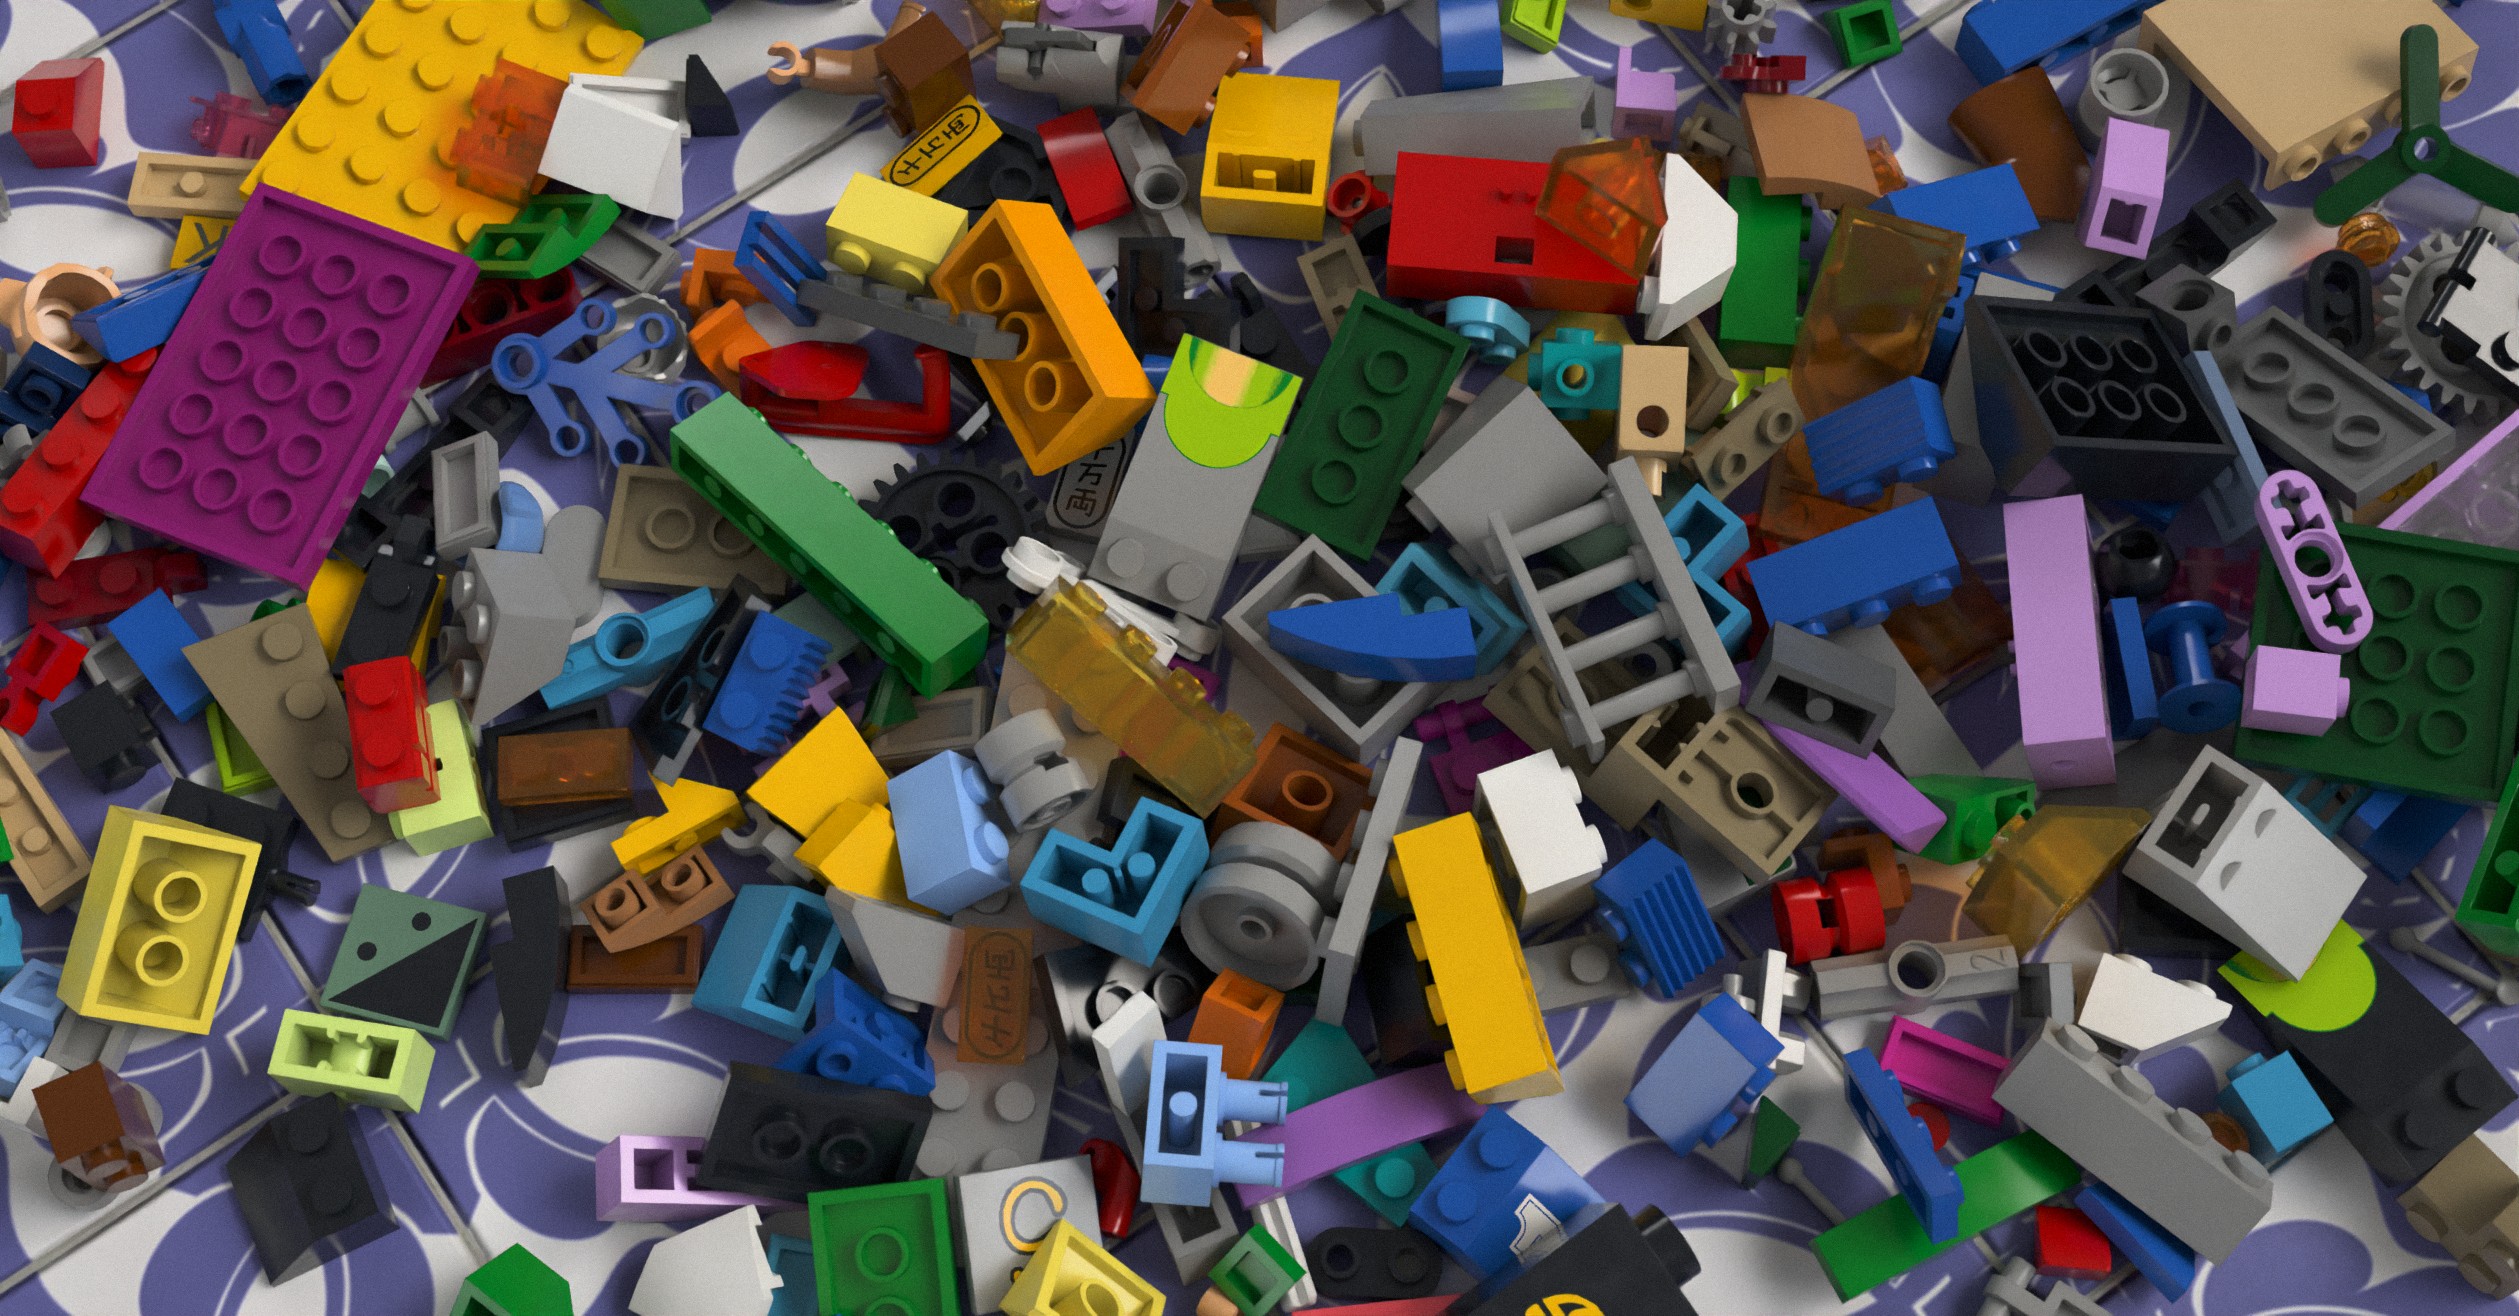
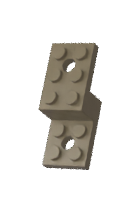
M1564 615L1553 625L1563 648L1589 638ZM1537 643L1498 682L1481 703L1537 753L1552 748L1560 768L1567 765L1570 766L1580 790L1626 831L1630 832L1652 806L1660 800L1759 887L1774 874L1840 795L1838 791L1739 705L1713 714L1706 697L1702 696L1696 699L1693 694L1601 730L1605 738L1604 760L1592 764L1584 746L1582 745L1574 749L1565 734L1560 721L1559 711L1567 708L1559 700L1557 686ZM1612 657L1574 672L1589 706L1643 685ZM1737 784L1753 787L1763 800V808H1754L1744 803L1739 797Z

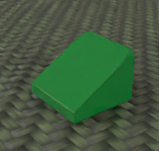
M1861 0L1822 12L1825 25L1846 69L1904 52L1891 0Z

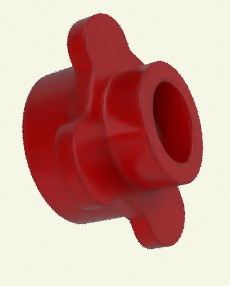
M1357 170L1354 173H1348L1339 177L1331 185L1327 194L1326 213L1331 217H1337L1341 222V232L1345 236L1350 234L1354 224L1362 217L1379 208L1391 206L1392 203L1391 197L1387 192L1379 191L1374 186V176H1365V170ZM1362 200V203L1357 208H1353L1357 202Z

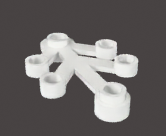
M1020 537L1015 547H1007L1001 556L1003 563L1009 568L1006 575L1014 584L1034 594H1040L1043 588L1057 595L1084 614L1079 623L1080 629L1091 638L1103 644L1113 645L1124 627L1138 637L1133 650L1140 657L1156 666L1166 668L1175 652L1189 660L1198 662L1203 654L1209 655L1212 653L1223 635V628L1212 618L1204 622L1177 611L1174 618L1170 619L1135 604L1134 602L1138 595L1097 579L1082 580L1088 571L1082 562L1067 553L1054 551L1032 538Z

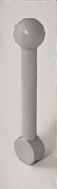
M2397 927L2390 933L2389 942L2393 949L2399 952L2412 951L2491 993L2493 1001L2499 1007L2510 1008L2519 1003V984L2510 979L2498 982L2417 940L2414 931L2408 927Z
M1788 1157L1778 1163L1777 1175L1780 1180L1788 1184H1794L1835 1226L1848 1220L1803 1175V1167L1800 1161Z

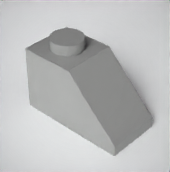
M829 885L824 897L860 977L883 990L880 1001L911 1012H918L921 1002L946 1009L972 932L942 917Z

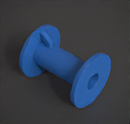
M2183 601L2162 607L2151 614L2142 627L2145 645L2154 653L2170 657L2176 685L2168 690L2158 701L2157 710L2160 714L2159 721L2161 724L2174 732L2199 734L2221 729L2235 721L2242 691L2238 686L2229 681L2215 679L2209 650L2220 644L2227 633L2228 621L2223 610L2208 602Z

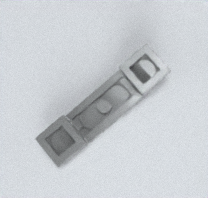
M1881 623L1864 629H1856L1853 625L1828 633L1829 638L1826 641L1896 669L1895 710L1879 739L1907 779L1929 774L1986 777Z

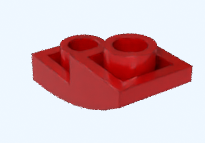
M1092 105L1036 125L1038 135L1043 140L1050 165L1061 188L1077 232L1095 225L1105 224L1114 218L1134 211Z

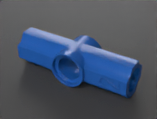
M212 0L217 9L213 13L236 57L243 59L247 67L246 70L266 105L276 104L286 107L303 99L304 93L313 83L288 37L292 33L275 0Z

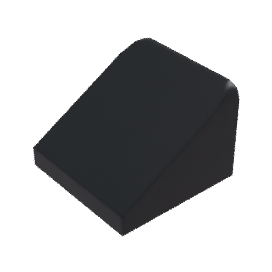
M689 54V59H686L685 107L694 133L697 134V137L739 135L740 130L729 99L699 55Z

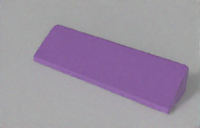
M1754 660L1733 665L1742 683L1738 705L1745 709L1748 671ZM1748 713L1891 839L1911 854L1915 852L1918 855L1946 823L1947 816L1873 751L1865 760Z

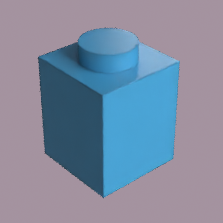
M2288 1051L2267 1062L2259 1052L2238 1063L2225 1073L2230 1083L2214 1098L2251 1156L2263 1166L2317 1136L2334 1122V1119Z

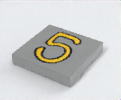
M1077 1154L953 1176L969 1304L972 1314L981 1315L1002 1311L998 1307L1052 1227L1060 1219L1066 1220L1102 1248L1090 1154Z

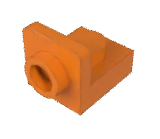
M696 248L692 270H684L680 284L681 305L688 307L694 324L705 312L713 309L715 298L721 299L726 303L734 299L741 307L752 306L755 302L773 304L733 266L737 254L736 251ZM753 253L765 264L766 261L758 253Z
M731 299L720 308H713L705 312L687 334V339L691 345L690 347L696 362L725 392L729 391L744 405L739 390V359L746 355L773 348L747 322L743 308L734 299Z

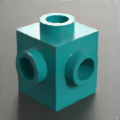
M1556 328V339L1541 338V353H1529L1527 385L1532 391H1539L1538 398L1546 407H1552V414L1557 419L1589 420L1590 409L1618 410L1621 345L1616 341H1594L1593 329ZM1576 364L1583 367V374L1578 381L1568 383L1562 380L1563 372L1568 366Z

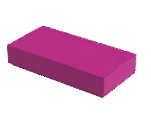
M1894 1015L1889 1023L1876 1060L1882 1070L1891 1069L1894 1072L1903 1094L1997 1130L2002 1123L2006 1108L1992 1099L1991 1096L1999 1074L2011 1060Z

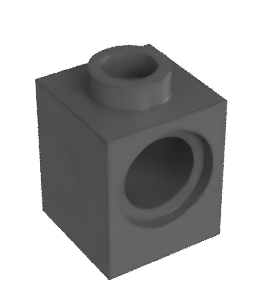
M2182 263L2135 293L2136 308L2153 309L2182 359L2193 351H2211L2214 358L2240 341L2234 292Z

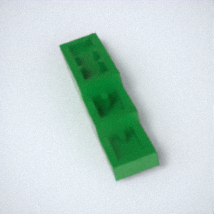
M2031 1128L1952 1166L1961 1181L1965 1197L1964 1204L1958 1206L1957 1237L1932 1245L1903 1195L1899 1193L1809 1241L1808 1245L1840 1301L1844 1304L1947 1255L1956 1247L2008 1223L2020 1213L2069 1191L2083 1181L2081 1175L2066 1153Z

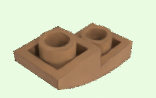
M697 843L645 881L634 867L580 904L579 907L606 949L610 953L631 949L674 933L715 911L736 896L709 856Z

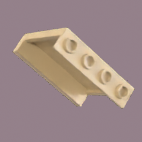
M2165 0L2143 12L2137 43L2138 50H2143L2154 56L2159 62L2170 57L2269 161L2263 184L2268 192L2290 180L2300 181L2308 177L2319 165L2341 153L2348 155L2357 151L2368 139L2390 127H2402L2400 38L2407 27L2427 24L2437 33L2439 98L2443 102L2455 99L2470 84L2472 79L2471 72L2479 46L2432 0Z

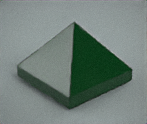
M889 665L887 668L885 667L871 683L857 730L865 743L919 718L898 667Z

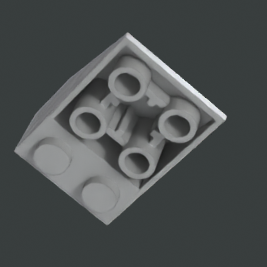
M2208 744L2205 745L2122 870L2123 874L2296 984L2300 981L2368 877L2266 780Z

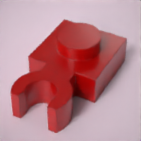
M39 619L4 671L12 679L7 687L0 690V725L21 737L26 735L37 719L38 706L42 700L46 698L53 703L55 702L63 688L75 679L80 663L90 649Z

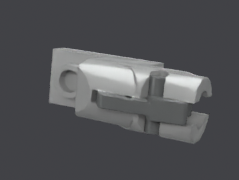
M1017 21L1002 22L1001 34L1004 37L1003 47L998 46L996 57V73L999 83L1010 84L1012 87L1020 90L1058 94L1060 111L1062 113H1072L1092 105L1096 116L1118 118L1134 111L1147 114L1131 104L1118 91L1139 56L1126 55L1123 34L1075 30L1073 28L1049 25L1045 22H1038L1036 24L1033 22Z

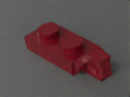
M146 548L73 560L56 580L34 569L26 568L28 623L32 629L39 619L59 631L109 623L158 588L162 589L173 604V595L208 589L207 566L201 561L196 552L171 554L167 548Z

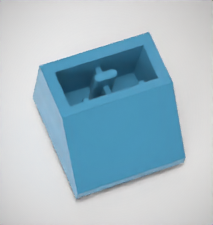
M743 884L692 998L691 1005L796 1044L816 1026L815 983L833 967L846 975L852 962V957L825 898L795 886Z

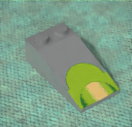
M1184 333L1106 522L1087 576L1207 622L1216 613L1250 523L1252 507L1266 480L1304 378L1191 334Z

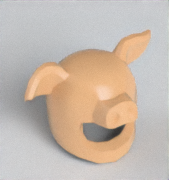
M57 263L38 272L29 282L4 278L0 282V324L9 329L17 354L22 358L35 340L91 372L104 366L109 360L72 329L69 320L78 313L121 295L119 289L111 280L114 270L107 266L94 270L79 264Z

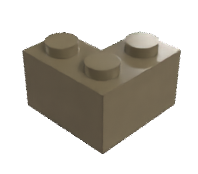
M2473 1133L2422 1173L2395 1200L2407 1211L2406 1218L2421 1236L2431 1242H2439L2459 1261L2458 1269L2473 1287L2483 1293L2492 1294L2500 1301L2519 1290V1176Z

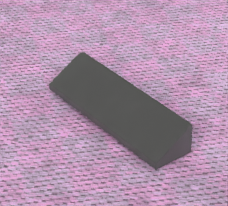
M2236 720L2221 729L2199 734L2178 733L2164 726L2114 755L2117 783L2055 789L2034 801L2036 822L2032 834L2055 866L2113 833L2121 821H2133L2169 800L2206 744L2231 758Z

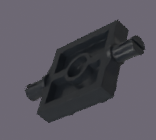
M176 777L160 813L161 815L182 819L255 841L262 845L236 938L251 942L263 912L276 899L277 895L305 904L307 907L314 905L317 900L316 897L295 889V887L320 894L321 882L288 871L289 850L301 821L294 816Z

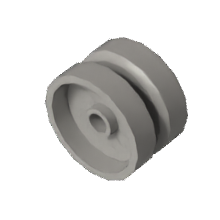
M1268 821L1242 822L1223 831L1212 847L1211 855L1180 911L1181 932L1191 952L1216 974L1219 975L1225 967H1228L1273 989L1288 991L1306 983L1318 968L1322 957L1315 956V949L1325 916L1338 919L1343 904L1333 901L1341 867L1339 862L1318 841L1295 828Z

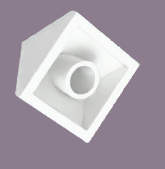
M570 83L564 91L537 173L594 194H608L613 201L642 212L678 220L683 213L680 123Z

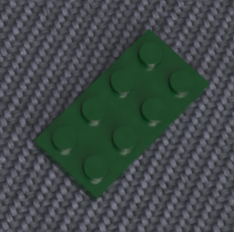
M1358 288L1252 507V515L1304 539H1307L1314 533L1334 553L1366 567L1404 488L1401 482L1413 469L1472 341Z

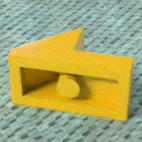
M648 770L647 772L669 812L658 818L656 816H647L633 822L623 831L621 838L610 844L625 871L627 872L634 867L644 880L664 868L697 843L703 848L722 838L721 831L725 827L735 831L750 822L733 791L679 777L674 786L671 787L652 776Z

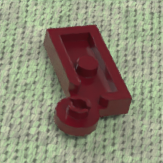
M1732 54L1731 66H1720L1719 79L1731 80L1730 83H1745V92L1789 94V84L1805 81L1806 56L1771 55V57H1757V54Z

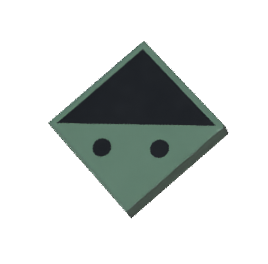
M364 883L319 1006L325 1011L367 1022L415 1029L422 1036L449 1042L492 919L485 912Z

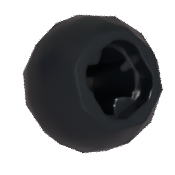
M2129 526L2114 531L2100 543L2094 559L2095 575L2103 593L2112 599L2136 597L2137 605L2141 606L2156 601L2170 589L2177 570L2175 555L2168 540L2149 527Z

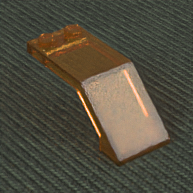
M1844 203L1841 206L1786 368L1785 378L1807 423L1909 376L1920 378L1936 334L1935 330L1939 318L1942 317L1946 304L1957 292L1967 238L1966 234ZM1801 430L1768 459L1753 536L1794 546L1892 509L1896 483L1891 484L1888 488H1883V498L1864 506L1850 507L1844 501L1822 496L1817 490L1819 483L1814 478L1816 472L1811 466L1812 459L1808 455L1809 447L1805 443L1806 436Z

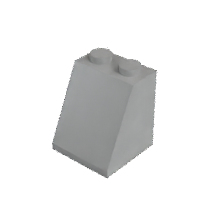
M1498 374L1410 471L1401 484L1413 497L1405 504L1412 515L1430 533L1439 526L1454 543L1446 551L1452 560L1471 579L1481 573L1497 585L1506 574L1503 573L1498 576L1493 574L1481 545V540L1489 537L1487 513L1500 509L1511 535L1582 507L1608 483V477L1528 385Z

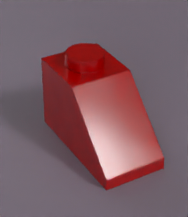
M101 57L41 61L16 81L12 134L37 169L97 166L105 67Z

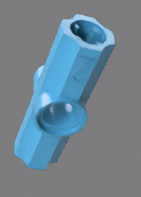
M707 585L640 615L625 612L612 615L601 624L596 634L569 645L561 675L539 689L549 710L599 697L624 685L639 688L656 681L665 667L673 664L716 604ZM637 641L643 642L638 654L632 658L619 659L620 653L625 646Z

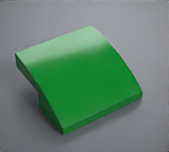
M530 194L510 224L484 223L462 255L473 258L481 269L477 278L538 279L563 268L586 252L608 230L622 210L608 194Z

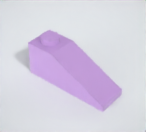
M619 1135L595 1154L596 1221L671 1222L718 1218L752 1204H755L758 1214L809 1210L808 1204L695 1185V1166L705 1137Z

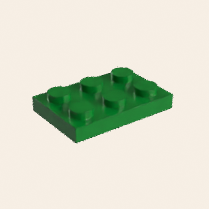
M947 1176L807 1193L820 1316H833L840 1313L841 1316H962Z

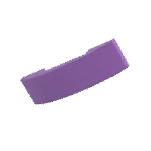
M1446 1061L1388 1076L1286 1114L1285 1126L1266 1123L1230 1140L1266 1144L1284 1143L1281 1189L1274 1188V1186L1233 1183L1243 1211L1306 1189L1310 1181L1425 1139L1432 1143L1473 1128L1488 1110L1486 1104L1478 1105L1468 1095L1467 1088L1456 1091Z

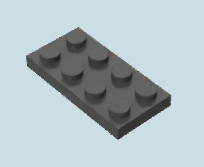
M2275 305L2239 326L2240 341L2214 357L2248 433L2299 471L2309 476L2354 511H2358L2455 448L2456 429Z

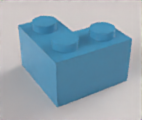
M1696 483L1663 520L1729 658H1731L1754 634L1750 611L1716 582L1750 548L1745 522ZM1636 579L1613 589L1616 599L1637 617L1654 612V604L1661 602L1651 581L1642 584L1639 579ZM1678 638L1669 641L1680 654L1688 659Z
M1142 796L1111 852L1051 828L1019 885L1032 918L1151 968L1211 854L1202 820Z

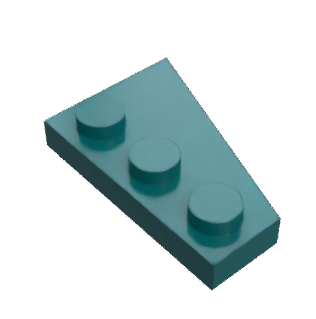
M1314 1015L1260 1081L1288 1082L1286 1114H1289L1328 1097L1379 1079L1342 1024L1338 1027L1317 1021ZM1417 1142L1329 1174L1328 1176L1395 1230H1403L1408 1222L1409 1208L1439 1172V1169L1421 1142Z

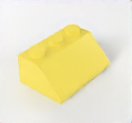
M109 805L56 996L79 1015L209 1035L262 845L255 841L175 817Z

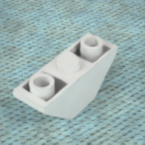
M1672 153L1666 154L1658 177L1649 176L1646 181L1644 213L1651 214V225H1646L1642 234L1640 262L1648 263V275H1643L1637 294L1636 311L1646 314L1644 339L1658 341L1719 302L1736 265L1738 214L1680 155Z

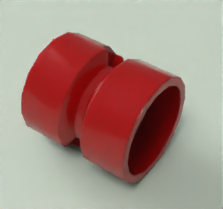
M1863 865L1828 872L1824 883L1820 884L1812 876L1773 882L1771 887V903L1775 930L1781 951L1787 953L1786 962L1789 966L1793 967L1808 964L1813 960L1827 959L1834 948H1837L1845 956L1883 949L1886 931L1882 902L1874 877L1867 866ZM1817 905H1823L1827 928L1822 929Z

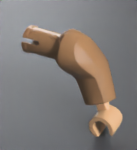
M902 1L883 42L922 18L921 16L926 8L912 1ZM779 41L770 46L767 54L784 57L788 60L791 69L769 68L766 76L772 83L777 85L787 84L794 76H799L800 85L803 88L846 96L881 94L874 81V77L879 74L873 49L882 43L871 44L853 51L814 47L807 50L801 58V53L795 45L790 42Z

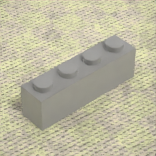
M2047 1016L1999 1074L1991 1098L2215 1266L2219 1267L2271 1209L2274 1183L2269 1180L2267 1170L2248 1153L2241 1150H2235L2232 1153L2213 1139L2210 1128L2193 1112L2182 1107L2174 1110L2155 1096L2152 1084L2138 1071L2126 1065L2118 1068L2097 1052L2098 1047L2096 1043L2084 1031L2069 1023L2061 1026Z

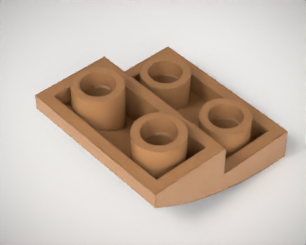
M1743 92L1739 111L1762 195L1815 193L1819 210L1867 208L1881 198L1855 113L1841 106L1806 96L1785 93Z

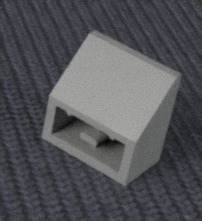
M470 547L464 571H458L453 580L452 603L454 611L450 626H443L440 631L438 658L441 664H446L452 678L453 694L455 698H460L470 723L484 725L561 675L576 618L545 554Z

